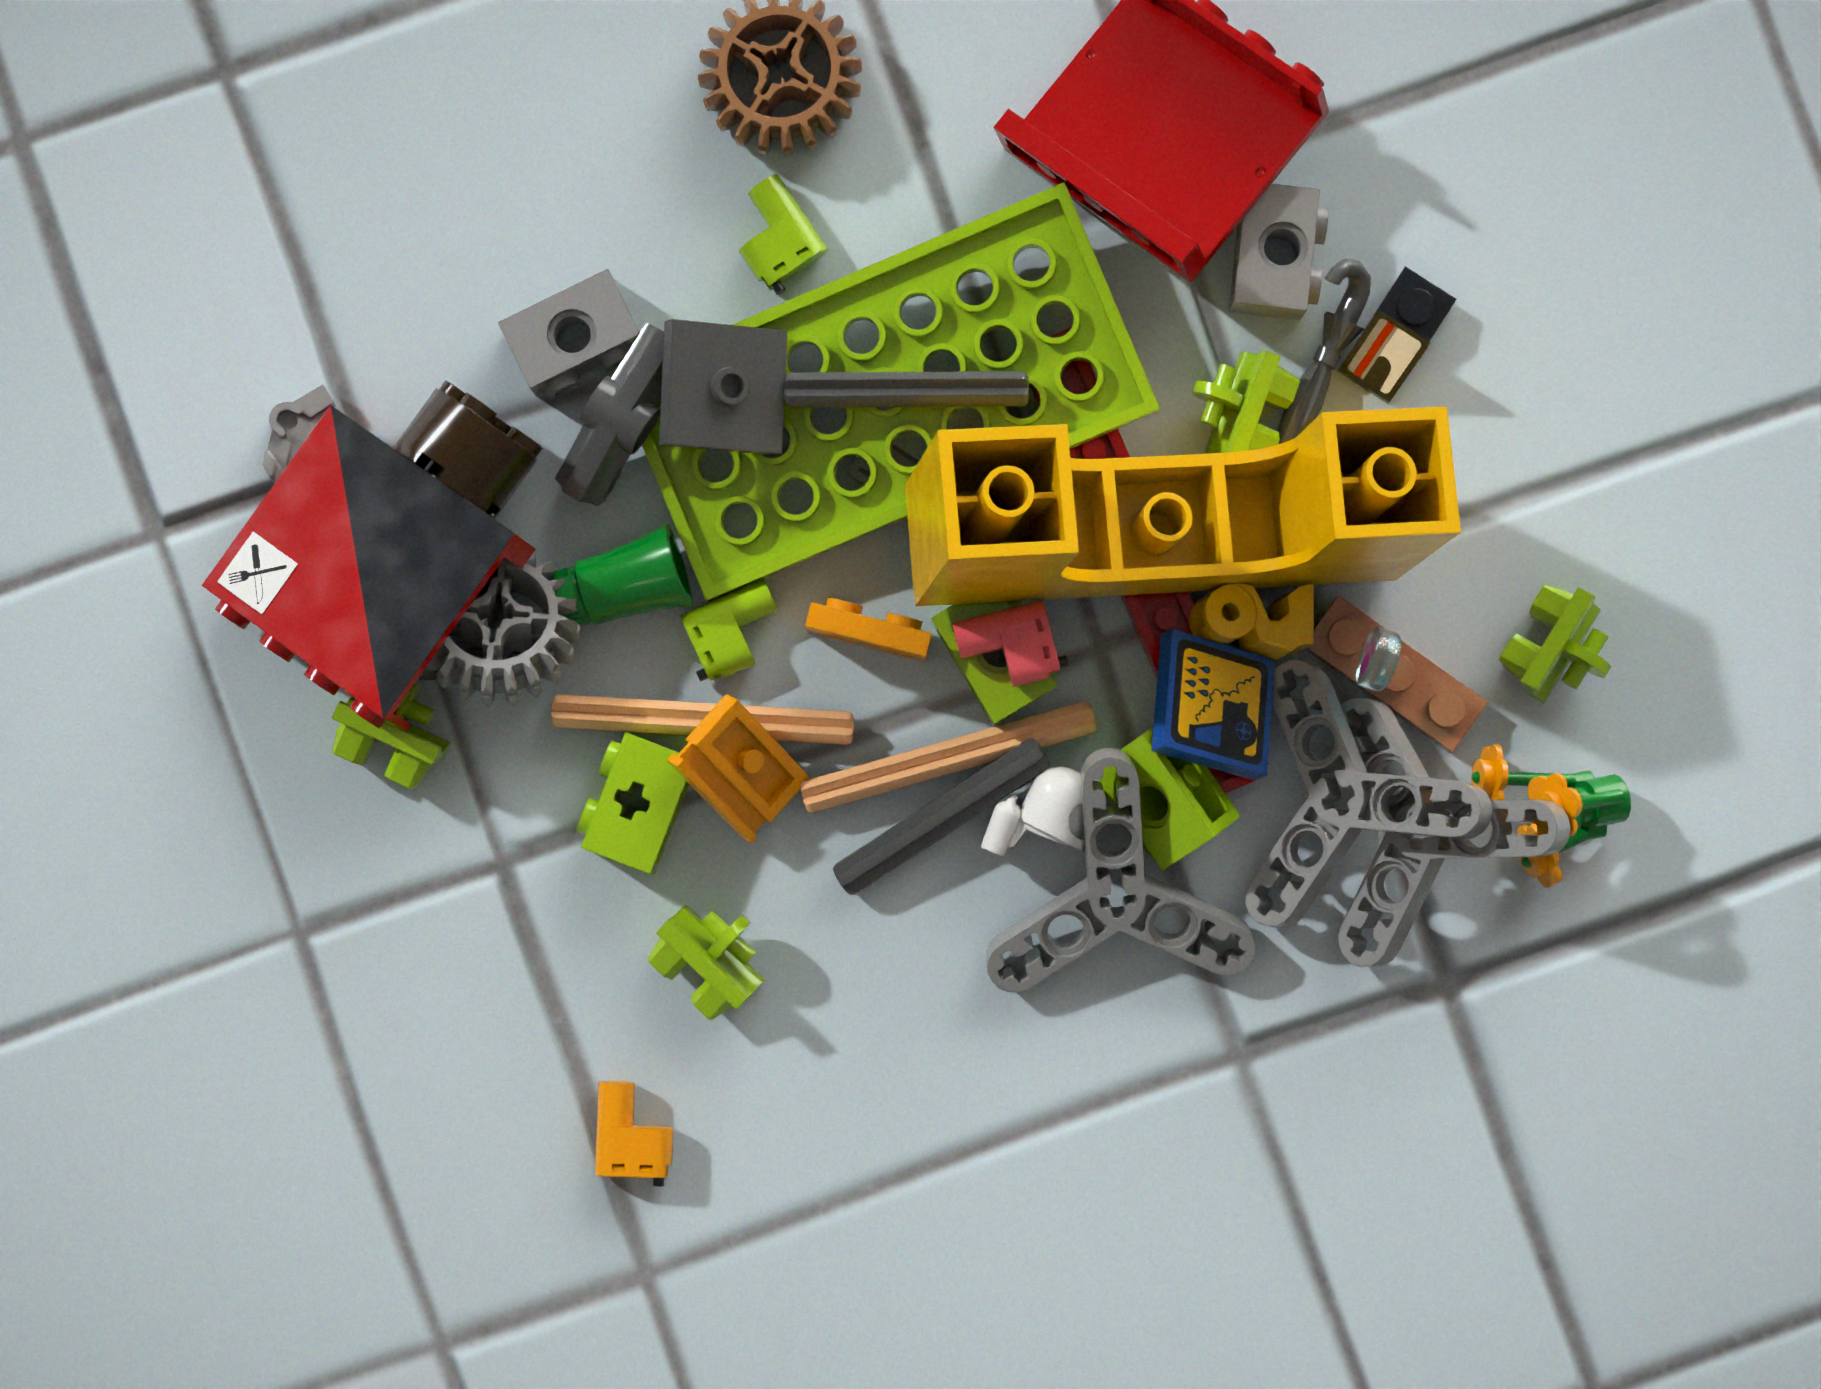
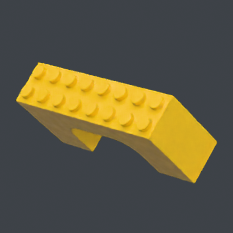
M1447 406L1322 412L1297 437L1281 444L1255 450L1106 459L1070 458L1067 424L937 430L905 484L915 607L1211 591L1221 586L1236 583L1251 585L1254 588L1310 584L1396 581L1461 533Z

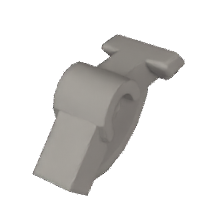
M323 384L293 402L279 403L271 410L269 423L272 433L262 465L273 484L330 405L336 407Z

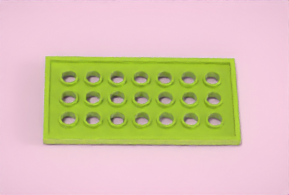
M1063 182L732 324L788 331L786 375L792 373L789 365L792 352L797 347L805 344L814 345L821 350L823 364L819 372H925L927 361L930 357L940 352L954 355L959 361L960 371H1023L1028 375L1029 386L1035 388L1040 394V406L1032 416L1022 419L1013 417L1007 412L1005 406L894 407L890 410H880L875 407H845L847 418L844 426L836 433L823 434L817 431L813 424V413L816 407L792 408L786 404L784 397L783 426L790 435V445L787 451L777 458H767L761 454L729 451L734 460L733 471L727 479L721 482L708 481L702 474L701 461L710 450L659 445L660 416L642 447L706 601L710 602L757 580L772 576L906 519L905 484L916 465L911 467L902 466L894 460L892 455V447L895 440L904 433L913 432L921 435L928 447L937 430H949V420L955 412L969 408L977 411L982 416L983 428L1067 424L1069 447L1071 449L1160 411V407L1066 184ZM1037 248L1049 257V269L1039 280L1026 281L1020 278L1014 271L1015 259L1025 249ZM969 273H983L993 283V291L990 298L980 305L966 304L958 296V285L961 279ZM917 296L929 298L936 306L934 321L928 327L920 330L907 327L903 323L901 316L905 303ZM1053 304L1067 307L1074 317L1070 331L1058 338L1046 336L1038 327V317L1041 311ZM861 320L874 323L878 327L880 334L876 347L864 354L854 353L849 350L845 341L848 328L853 323ZM997 328L1009 330L1016 337L1017 341L1014 354L1002 362H994L987 359L981 350L984 336L989 331ZM1073 361H1086L1093 365L1097 371L1096 384L1087 393L1073 394L1062 385V372ZM851 456L865 459L870 467L868 482L865 486L855 491L841 488L836 479L838 465L845 458ZM794 480H802L809 483L814 494L813 503L810 508L798 515L785 512L780 503V494L783 487ZM737 504H747L756 512V528L752 534L745 538H733L725 529V515L731 507Z

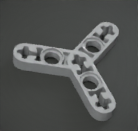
M1295 659L1285 661L1275 668L1272 705L1308 792V797L1247 888L1245 904L1249 915L1255 922L1263 926L1281 928L1297 924L1304 917L1362 829L1454 839L1475 838L1485 831L1492 817V802L1482 788L1457 780L1368 773L1330 678L1324 669L1316 664ZM1296 676L1309 679L1310 685L1303 689L1305 702L1290 696V691L1297 687ZM1307 706L1311 709L1323 710V713L1310 716ZM1326 726L1334 734V750L1326 759L1318 761L1310 753V737L1318 728ZM1345 765L1344 770H1339L1341 767ZM1334 771L1337 781L1333 778L1321 777V774ZM1338 783L1342 788L1354 790L1355 796L1348 801L1349 812L1335 808L1334 802L1341 798ZM1400 787H1407L1415 798L1414 812L1407 820L1397 822L1389 813L1388 802L1395 790ZM1462 798V802L1471 804L1472 808L1470 817H1460L1458 822V818L1454 816L1433 813V801L1456 804L1460 803ZM1314 832L1322 840L1323 854L1315 865L1307 867L1299 859L1298 845L1306 834ZM1284 866L1289 872L1304 877V882L1290 881L1293 875L1283 872ZM1271 888L1283 889L1280 895L1281 900L1286 903L1283 911L1270 910L1273 905L1272 899L1268 896Z
M1353 698L1341 705L1368 773L1382 774L1384 767L1389 762L1396 761L1404 768L1406 776L1430 778L1393 711L1387 704L1377 699ZM1359 715L1372 716L1373 722L1367 727L1370 737L1357 736L1356 730L1362 725ZM1376 745H1389V749L1379 752ZM1403 787L1398 794L1390 796L1388 809L1395 821L1403 822L1407 820L1414 812L1415 798L1407 787ZM1548 800L1491 801L1492 817L1490 821L1493 828L1492 837L1483 847L1475 846L1470 839L1426 837L1422 839L1414 837V834L1386 832L1341 924L1338 942L1343 956L1351 964L1359 967L1380 966L1391 962L1399 953L1445 858L1545 857L1556 854L1564 848L1570 835L1569 817L1564 809L1555 802ZM1433 801V813L1454 816L1458 818V822L1460 817H1470L1471 804H1466L1462 801L1456 804ZM1538 818V820L1547 821L1548 834H1542L1538 837L1535 835H1511V822H1534ZM1395 867L1405 873L1409 886L1407 895L1398 903L1393 902L1384 890L1385 877ZM1383 912L1394 915L1393 919H1380ZM1374 928L1372 937L1379 942L1377 949L1365 950L1368 941L1361 936L1362 929Z
M1107 747L1093 752L1087 757L1081 770L1087 878L1002 931L990 941L986 950V963L991 981L999 989L1007 992L1025 991L1119 931L1218 975H1237L1246 970L1253 962L1256 950L1251 930L1244 920L1237 915L1144 874L1140 787L1134 761L1127 753L1117 748ZM1105 767H1116L1118 776L1126 777L1116 781L1118 807H1106V796L1102 782L1093 781V779L1103 777ZM1093 808H1099V810L1093 812ZM1112 823L1121 824L1131 832L1130 841L1127 846L1115 852L1105 851L1096 843V835L1099 830L1105 825ZM1108 868H1120L1123 889L1126 894H1133L1123 897V906L1111 907L1109 898L1102 897L1110 895L1111 879ZM1166 907H1179L1188 913V923L1178 933H1163L1154 925L1157 914ZM1071 915L1082 922L1083 929L1076 939L1069 942H1059L1054 940L1048 933L1050 923L1058 916ZM1203 919L1206 920L1204 925L1207 935L1218 940L1225 941L1230 933L1235 934L1239 949L1237 951L1227 949L1222 956L1218 955L1215 943L1211 939L1199 934L1201 921ZM1035 932L1038 934L1042 948L1049 955L1042 957L1039 946L1033 949L1031 934ZM1197 939V944L1195 946L1192 945V943ZM1011 951L1013 955L1019 957L1027 953L1024 957L1025 969L1019 972L1013 966L1001 969L1004 966L1003 954Z

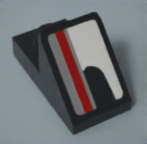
M1405 266L1337 372L1388 404L1430 345L1431 338L1457 299Z

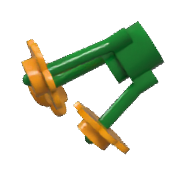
M1497 744L1485 746L1481 751L1480 759L1474 762L1472 768L1471 783L1482 788L1488 794L1491 801L1504 800L1506 785L1528 786V796L1530 799L1553 801L1561 806L1568 815L1571 829L1569 839L1563 849L1554 855L1545 857H1518L1525 872L1532 878L1537 877L1545 888H1549L1563 880L1562 872L1558 866L1560 863L1559 853L1586 840L1605 837L1607 825L1624 822L1630 815L1631 798L1629 790L1623 779L1616 774L1595 778L1589 770L1573 774L1509 772L1507 762L1503 760L1502 747ZM1537 818L1536 821L1531 822L1533 824L1529 826L1524 824L1517 829V835H1535L1538 837L1542 834H1548L1549 827L1547 821H1540Z

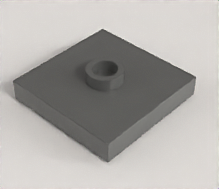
M678 319L665 321L659 445L765 455L782 454L788 331Z

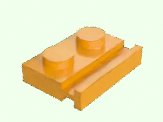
M828 598L826 606L811 602L805 623L808 633L926 662L932 633L921 630L922 621L893 613H887L885 621L861 615L863 606L835 598Z
M727 694L685 739L688 744L678 755L672 753L667 759L671 766L741 838L750 843L757 839L758 836L755 832L765 821L771 823L800 790V784L810 779L809 775L738 699Z

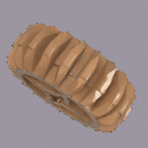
M743 0L747 13L743 18L731 8L726 9L723 12V17L731 30L727 32L719 27H711L708 31L709 40L720 49L706 48L700 50L699 54L700 62L707 67L713 68L698 75V82L701 88L714 90L703 99L707 111L724 109L716 120L717 127L723 132L740 123L735 134L736 144L742 147L745 146L755 133L759 135L757 140L758 152L763 155H767L770 151L772 139H781V149L784 156L793 155L792 138L802 136L804 146L808 150L815 149L817 143L813 130L819 128L826 136L833 138L837 134V127L829 115L833 114L841 119H850L852 107L840 97H859L861 92L860 83L847 78L862 72L861 59L846 56L857 47L854 35L836 37L844 27L843 18L840 15H835L821 23L825 12V3L821 0L813 2L807 12L802 10L803 0H789L788 6H780L779 0H767L768 7L758 9L756 0ZM768 31H794H789L786 37L774 46H764L755 41H752L750 44L747 43L754 37ZM811 39L824 51L831 66L830 78L826 88L815 83L814 76L802 67L803 61L807 56L806 48ZM735 58L745 63L746 70L758 78V83L753 91L754 99L749 108L739 100L730 85L731 69ZM790 61L792 79L785 83L782 78L781 84H771L768 68L775 64L779 70V63L784 62L788 64ZM786 100H796L805 105H808L809 102L813 103L807 110L793 116L780 118L766 116L767 113L772 114L774 109Z

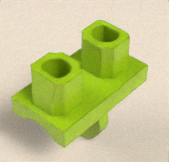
M1261 350L1259 354L1242 351L1239 353L1235 368L1220 364L1214 383L1200 380L1195 381L1191 393L1195 397L1207 402L1200 422L1213 427L1204 454L1248 451L1279 444V432L1259 424L1258 421L1264 404L1278 410L1288 409L1293 403L1299 387L1300 380L1278 366L1281 356L1267 350Z
M1544 585L1533 601L1529 614L1531 618L1552 629L1545 642L1540 647L1516 633L1510 639L1499 658L1502 666L1521 681L1527 694L1543 704L1569 662L1572 663L1561 681L1574 689H1578L1587 672L1605 678L1612 667L1605 659L1598 655L1609 638L1605 633L1593 628L1583 645H1580L1601 612L1600 608L1593 603L1595 596L1580 587L1572 595L1567 591Z
M415 682L398 706L399 710L397 713L406 720L409 718L428 726L435 710L416 702L420 691V684ZM351 697L347 703L339 701L331 718L340 722L332 749L334 755L352 763L364 765L367 763L376 740L386 743L396 749L384 776L409 789L418 787L431 766L445 759L452 742L413 724L405 731L386 720L379 729L349 708L356 698Z
M684 905L656 932L660 939L648 957V962L663 977L671 980L687 964L705 979L702 985L690 996L693 1005L708 1020L715 1019L732 1006L737 1010L765 981L747 963L757 952L740 937L752 923L743 914L729 926L713 910L702 920L687 905Z

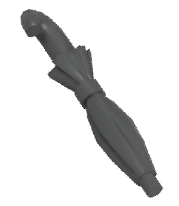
M1347 258L1342 259L1331 267L1325 277V280L1335 285H1340L1342 280L1348 277V286L1335 314L1327 311L1324 313L1322 346L1318 347L1313 357L1315 362L1305 370L1299 379L1300 384L1293 403L1288 409H1284L1278 428L1279 444L1297 437L1316 419L1322 409L1331 381V369L1335 370L1341 357L1340 353L1364 330L1356 324L1370 294L1371 276L1360 261Z

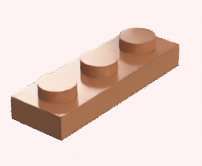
M1339 595L1335 597L1315 625L1313 645L1305 648V650L1373 699L1387 704L1394 714L1448 753L1455 750L1488 704L1486 700ZM1374 638L1373 645H1372V647H1371V649H1370V643H1371L1372 639ZM1369 642L1366 653L1370 652V660L1366 671L1361 675V664L1366 655V645ZM1374 644H1376L1375 650H1374L1373 654H1371L1372 648H1373Z

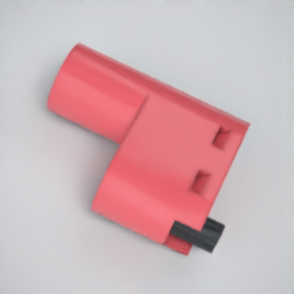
M1043 600L952 623L961 659L1003 649L1013 687L1049 679V674L1059 672L1060 668L1069 665L1066 655L1057 656Z

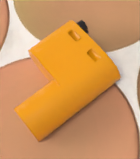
M599 1081L595 1175L653 1178V1186H664V1178L668 1176V1165H672L673 1127L634 1125L635 1082Z

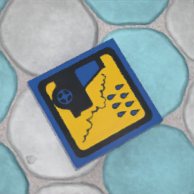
M1171 629L1161 634L1151 751L1254 781L1267 776L1275 660L1176 629Z

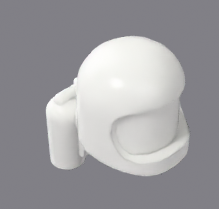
M1063 766L1049 767L1033 780L1022 806L1017 803L1018 796L1015 794H1010L1008 799L1000 801L995 806L980 846L992 853L1004 856L1008 847L1013 848L1026 830L1084 852L1085 838L1081 837L1084 832L1081 773Z

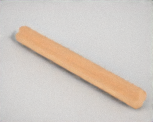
M558 694L552 700L551 722L557 728L689 736L717 704ZM743 705L776 741L848 745L852 743L854 737V716L849 711Z
M1079 702L805 780L800 784L801 796L806 810L815 813L993 762L1030 738L1037 741L1041 748L1092 734L1097 726L1095 716L1089 702Z

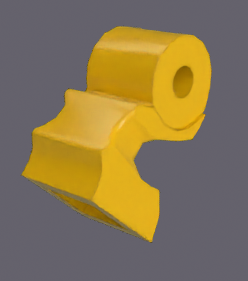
M1239 583L1221 586L1196 601L1190 611V629L1195 636L1225 645L1238 639L1241 650L1254 652L1270 659L1276 660L1286 654L1294 655L1313 645L1314 584L1297 587L1278 598L1269 606L1270 619L1254 586Z

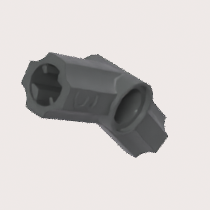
M648 322L638 333V337L624 355V359L613 376H606L590 396L579 419L580 423L584 425L555 477V480L561 485L562 491L578 502L591 503L595 506L605 502L620 477L629 456L639 450L659 419L664 331Z

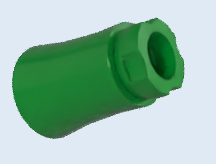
M668 524L604 553L575 562V566L563 568L554 573V580L567 578L560 589L555 591L556 596L576 599L578 611L573 614H564V617L577 622L580 627L591 622L594 625H599L645 612L693 605L692 591L684 560L676 538Z

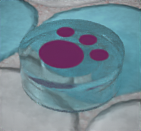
M1378 626L1371 631L1364 644L1357 666L1356 684L1358 686L1377 692L1384 690L1388 686L1396 670L1401 653L1402 641L1398 633Z

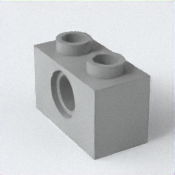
M1271 184L1239 223L1228 312L1301 320L1307 311L1308 304H1318L1322 268L1312 267L1314 244L1324 245L1329 214L1328 208L1318 207L1320 189ZM1273 238L1287 240L1295 250V261L1288 265L1274 264L1265 254V242Z
M609 269L597 273L497 322L529 388L536 397L547 392L549 398L566 394L582 384L580 375L600 365L605 372L618 368L624 359V355L629 351L639 333ZM574 324L588 327L591 333L590 341L583 350L576 353H568L560 349L559 338L565 328Z

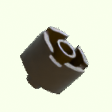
M447 380L444 381L439 389L436 388L393 447L410 461L494 519L497 518L537 461L536 457L543 449L530 437L515 427H510L496 417L497 413L469 393H464Z

